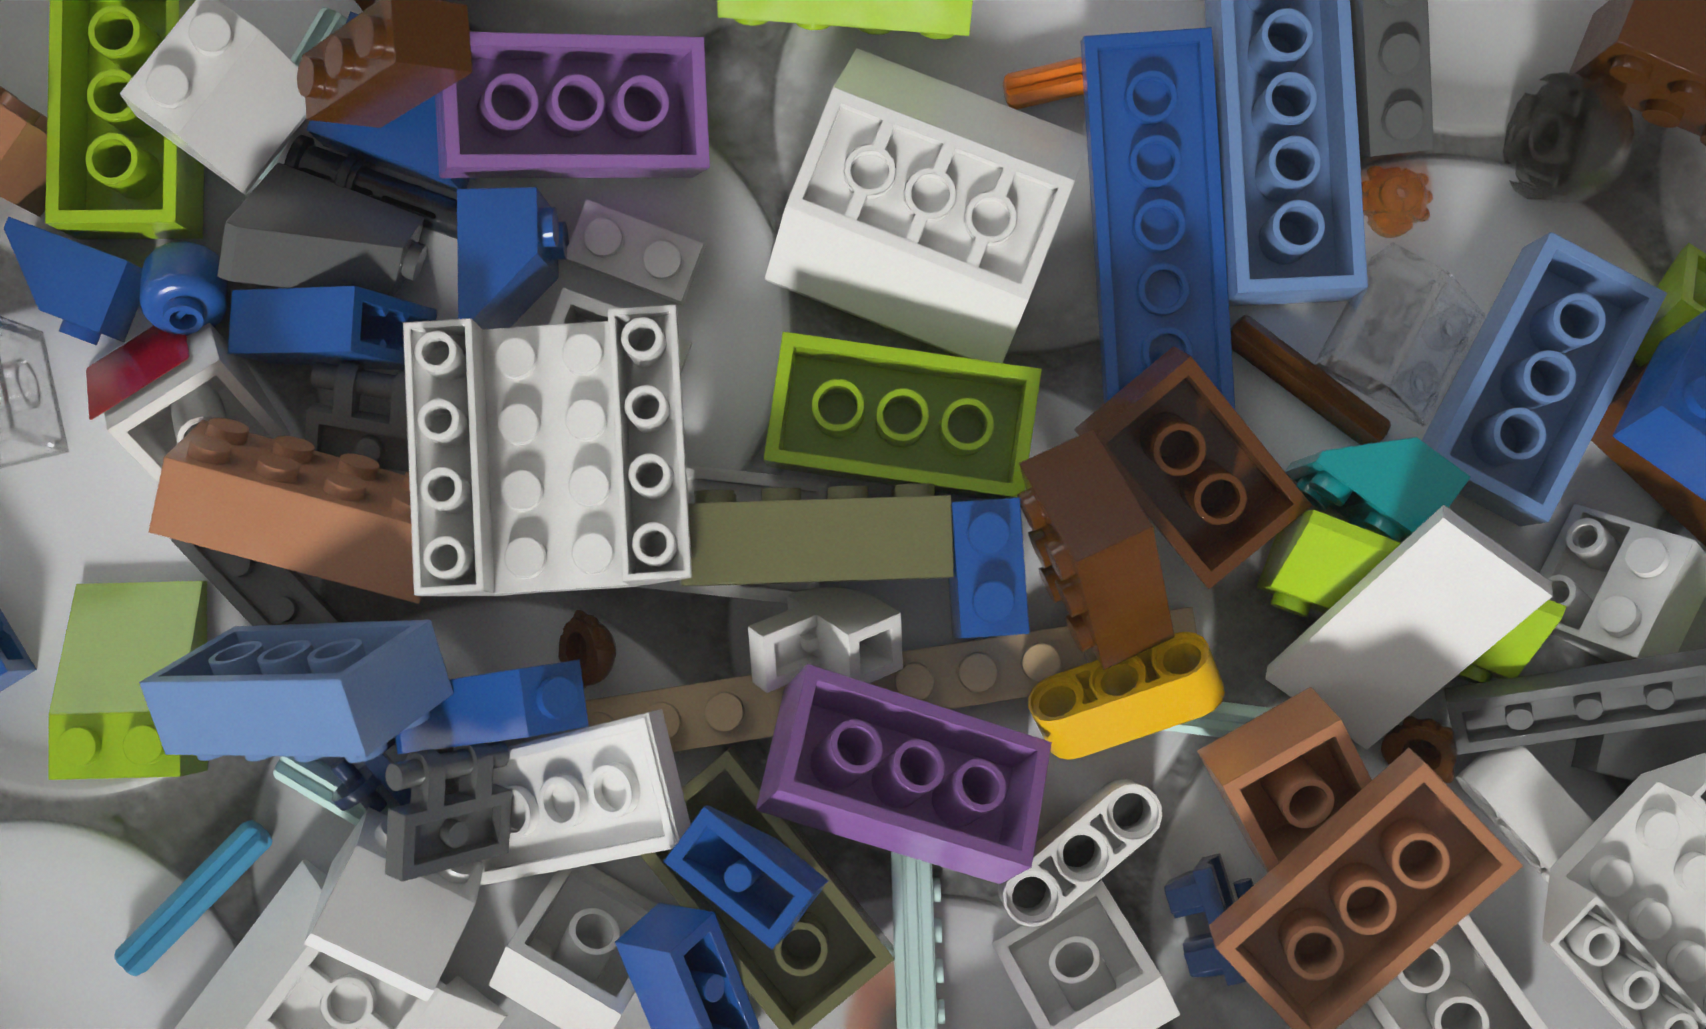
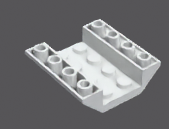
M856 48L833 86L785 206L765 275V281L959 357L1003 363L1075 183L1087 149V137Z
M676 305L608 309V321L498 329H482L471 318L403 323L414 595L503 596L635 587L693 578Z
M1706 752L1641 774L1550 868L1542 940L1624 1029H1706Z
M305 859L297 866L175 1027V1029H498L508 1013L458 975L447 985L439 980L434 992L425 1001L304 944L327 877L324 872Z

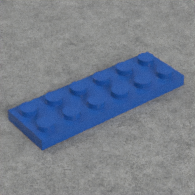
M1212 27L1084 36L1080 43L1104 404L1174 346L1195 360L1235 410Z

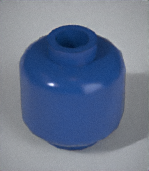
M182 241L169 242L156 247L145 258L141 270L139 300L143 315L153 326L166 333L188 336L199 331L209 323L215 328L223 321L228 307V280L217 277L220 261L218 254L204 245Z

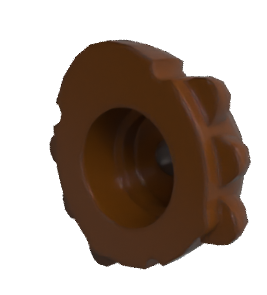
M576 610L571 620L565 624L563 634L560 635L558 658L560 662L580 660L583 688L585 689L587 686L600 683L609 675L616 658V643L608 628L600 623L594 615H588L582 610Z
M1407 716L1402 726L1397 725L1385 736L1381 745V752L1389 765L1410 748L1443 782H1453L1455 778L1454 765L1457 760V749L1454 731L1451 727H1446L1431 718L1417 719L1413 716Z

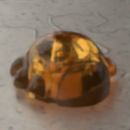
M1370 166L1368 168L1367 176L1369 180L1362 181L1363 214L1368 217L1367 223L1374 232L1385 238H1396L1414 227L1413 224H1416L1418 221L1424 222L1429 219L1430 212L1426 205L1432 202L1433 194L1426 188L1429 177L1425 173H1416L1408 168L1401 169L1400 167L1382 168L1380 166ZM1397 189L1404 190L1405 197H1400Z

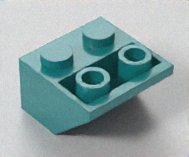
M1417 437L1323 450L1291 462L1285 470V473L1297 482L1296 486L1314 507L1325 511L1330 506L1348 519V523L1400 543L1406 540L1443 505L1449 508L1471 478V476Z

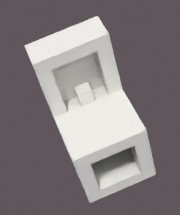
M824 587L794 592L787 595V611L748 626L752 683L766 693L789 684L807 664L869 684L903 669L901 613L878 598L862 591L848 588Z

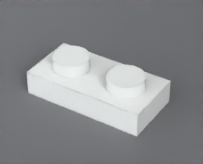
M586 199L567 247L566 261L684 306L706 248L702 242Z

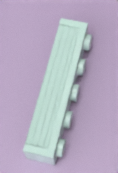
M891 851L896 1029H937V1024H945L944 999L936 998V983H944L943 958H935V943L942 942L941 918H934L933 902H941L940 877H932L931 863Z

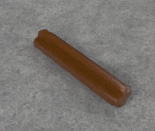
M1244 315L1230 328L1233 351L1359 445L1381 442L1391 428L1389 419L1252 317Z

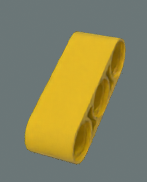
M1193 632L1174 633V638L1103 670L1099 661L1095 660L1040 681L1032 689L1028 697V708L1044 740L1052 742L1051 753L1058 758L1067 760L1081 758L1213 712L1222 703L1225 689L1210 647L1204 637Z

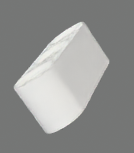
M1524 746L1483 751L1455 777L1463 791L1547 883H1549L1550 868L1594 823Z
M1126 778L1115 779L1104 785L1035 843L1032 868L1002 884H998L999 898L1009 916L1018 924L1028 927L1042 926L1054 919L1153 836L1159 828L1162 819V807L1156 794L1136 781ZM1125 794H1138L1143 802L1141 818L1131 826L1122 827L1117 825L1113 819L1115 802ZM1076 835L1090 836L1094 842L1095 850L1092 859L1081 867H1071L1063 861L1062 852L1064 846L1069 839ZM1026 877L1042 879L1045 882L1046 888L1042 901L1031 908L1017 906L1012 898L1014 887L1020 880Z

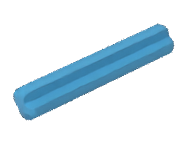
M254 820L241 823L115 950L114 958L116 962L132 976H138L146 972L272 845L273 839L268 831Z

